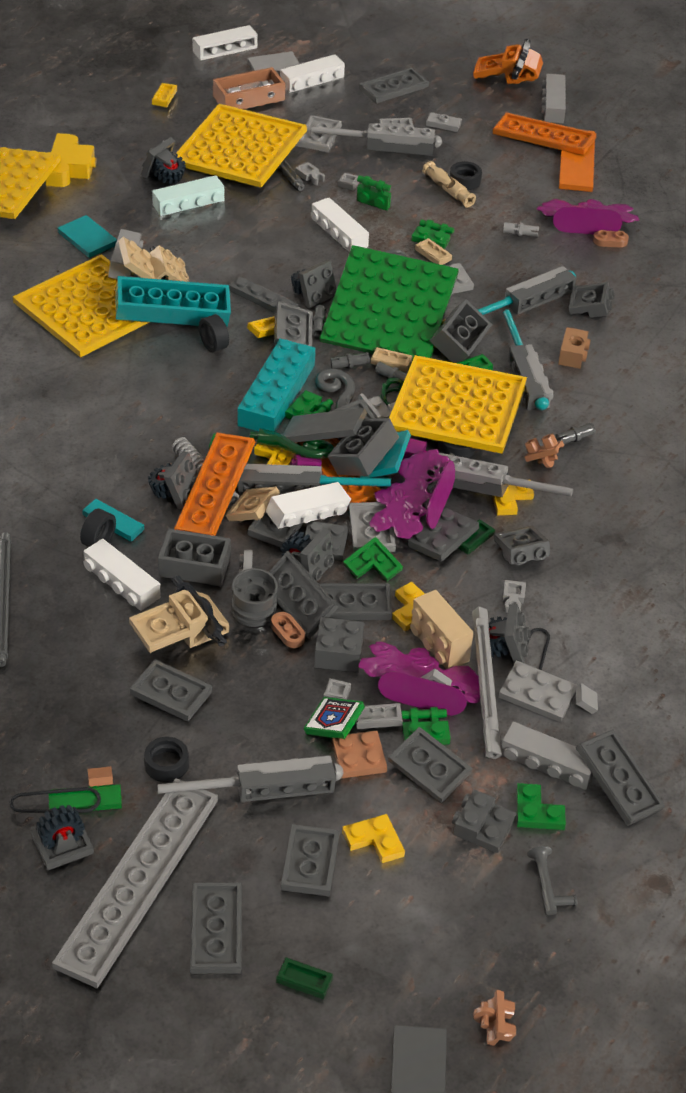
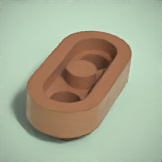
M599 230L594 233L593 242L601 247H625L628 244L629 236L624 231Z
M278 612L272 616L271 627L286 646L298 648L304 644L305 632L289 613Z

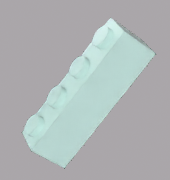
M216 175L152 190L153 206L160 216L224 201V185Z

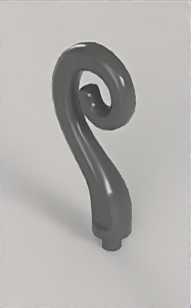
M326 369L316 376L317 387L322 391L335 392L340 389L342 382L345 389L337 400L335 409L349 404L355 392V384L352 377L342 370ZM334 378L331 384L324 382L326 379Z

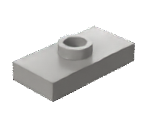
M430 113L426 126L458 132L462 119L446 114Z
M412 118L379 119V124L414 127Z
M400 703L365 706L356 721L357 729L402 726Z

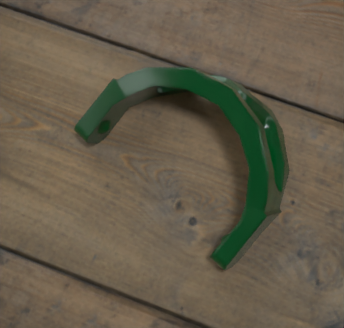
M389 378L386 383L383 382L380 398L387 407L391 403L387 401L386 394L400 391L404 383L399 378ZM392 383L400 384L398 387L389 388Z

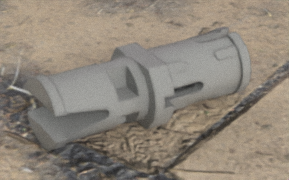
M504 222L503 233L518 234L521 237L522 235L538 237V232H531V230L539 231V226L524 225L522 222L520 224Z

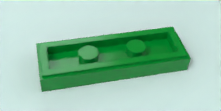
M121 784L90 787L97 790L101 797L100 805L93 811L122 809ZM91 791L49 794V809L54 807L59 809L61 805H64L65 808L67 805H70L76 809H88L97 803V796Z

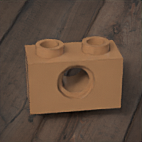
M566 327L558 365L581 368L582 361L586 362L588 354L586 350H589L591 339H587L589 331Z

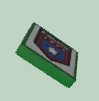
M324 697L305 725V733L345 739L365 708L363 701Z

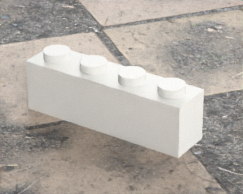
M250 25L193 37V52L200 61L257 48V33Z
M334 54L281 69L280 77L285 82V89L291 93L343 78L345 63Z
M328 197L312 203V220L339 242L343 248L350 252L352 245L368 247L369 232Z
M336 482L272 496L266 513L276 527L280 529L342 515L347 511L351 498L340 483Z
M101 539L83 551V564L85 568L97 575L103 583H107L112 587L115 593L127 599L130 605L142 611L161 598L160 583L106 540Z

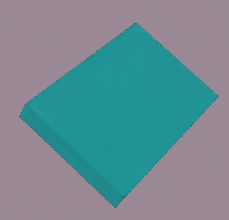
M87 215L57 228L58 233L88 258L115 247L117 242L115 237Z
M409 430L397 432L399 438L383 457V460L378 463L369 476H360V478H374L398 473L411 437Z

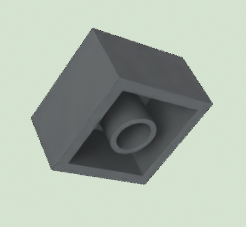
M321 617L315 649L314 668L359 673L358 666L361 659L364 622Z

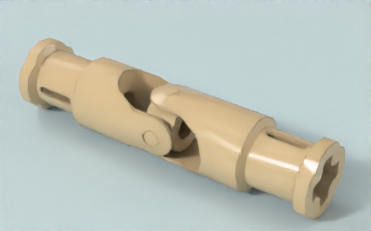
M433 161L427 162L423 166V174L429 175L433 182L443 187L456 200L463 202L466 208L471 207L475 203L476 195L469 193L467 188L456 179L449 178L447 172L442 168L436 167Z

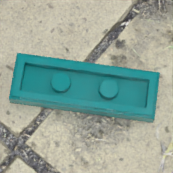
M98 499L93 500L82 510L85 517L97 508L113 514L116 518L114 533L131 542L144 531V524Z

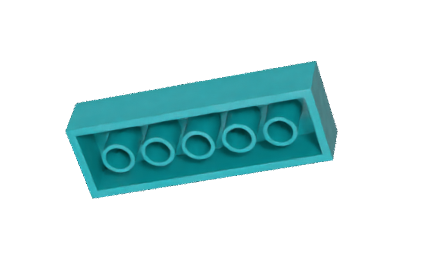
M125 276L117 277L115 290L117 320L199 326L202 318L216 314L222 318L228 328L231 315L229 285Z
M280 338L238 407L237 426L258 432L259 428L277 432L285 418V411L293 404L315 366L316 348Z

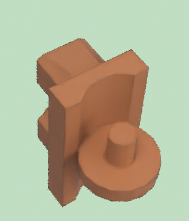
M553 433L541 439L544 446L539 445L537 438L528 440L525 444L528 452L525 455L526 462L538 459V463L544 464L546 468L553 467L554 460L558 459L559 448L564 447L563 441L557 442Z
M496 990L494 998L481 1002V1007L473 1012L474 1020L481 1023V1027L486 1029L487 1044L493 1046L499 1040L511 1041L516 1035V1026L505 1022V1018L510 1019L514 1015L515 1002L504 999V991Z

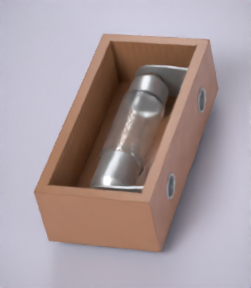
M273 67L213 79V97L218 104L239 109L263 106L285 100V82Z

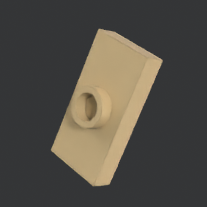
M429 238L415 245V250L433 263L443 265L452 260V254Z
M376 347L371 357V364L377 365L378 362H382L393 368L398 367L400 371L407 372L413 356Z

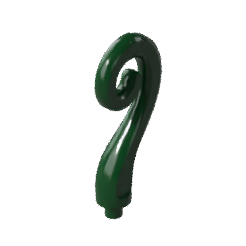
M259 428V432H250V438L257 440L259 445L277 447L308 458L326 459L335 448L331 443L324 440L304 441L303 446H300L280 433Z

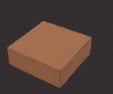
M112 768L88 769L89 786L112 785Z

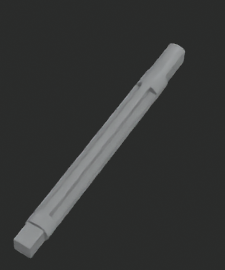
M478 606L472 611L485 756L497 759L501 757V744L492 668L488 611Z

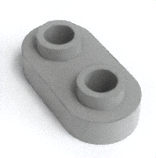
M244 550V554H240L239 567H243V569H239V573L252 568L253 550Z

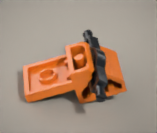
M525 39L522 47L519 44L506 47L504 53L479 57L473 75L474 78H486L491 75L499 76L505 73L508 84L534 81L539 77L543 65L541 54L530 49V39Z

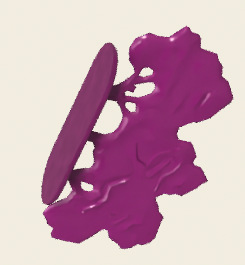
M553 199L542 203V206H538L536 209L543 212L546 216H554L553 224L559 231L566 233L594 235L599 230L619 231L622 222L631 223L639 221L637 215L628 213L634 208L627 204L605 206L600 201L594 199L580 202L576 206L566 201Z
M438 449L429 450L426 453L418 452L410 458L403 459L398 473L405 478V481L403 483H393L386 490L382 489L374 493L377 502L386 505V508L375 513L369 522V525L376 532L393 527L396 537L410 539L412 535L423 530L420 517L425 514L429 528L434 529L455 480V465L448 456L440 455ZM428 470L434 471V472H435V473H434V476H435V477L429 476L428 473H427V471H428ZM438 481L433 493H428V485ZM430 498L427 509L422 507V504ZM414 512H420L419 515H413Z
M379 641L369 645L371 652L376 656L361 658L358 666L364 669L365 673L370 677L381 676L378 681V688L386 698L421 709L438 707V709H447V715L453 716L465 709L466 701L478 703L481 699L479 676L476 675L472 668L464 665L453 666L443 670L438 667L439 662L430 656L425 647L414 648L408 654H403L396 646ZM436 669L450 678L452 683L449 686L421 677Z

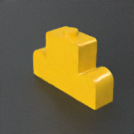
M57 133L51 153L60 154L61 161L46 179V186L65 187L71 183L70 178L90 179L93 168H96L94 146L79 145L76 135Z

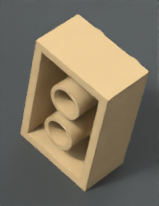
M436 589L415 598L410 625L412 633L418 636L423 642L424 647L431 651L439 664L443 665L445 669L461 666L469 662L474 633Z

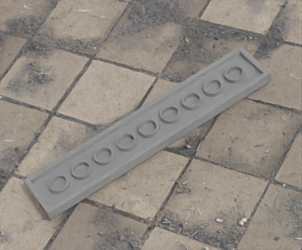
M175 778V780L173 781V783H176V782H184V781ZM204 789L165 793L52 962L53 969L98 989L218 802V795Z

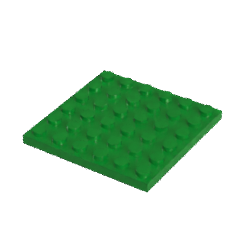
M352 245L320 336V342L373 354L376 347L411 355L413 356L412 361L415 355L431 358L435 346L429 340L442 325L459 273L458 268Z

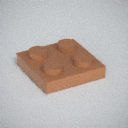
M378 731L348 734L345 739L332 737L337 764L343 768L342 778L387 772V764Z

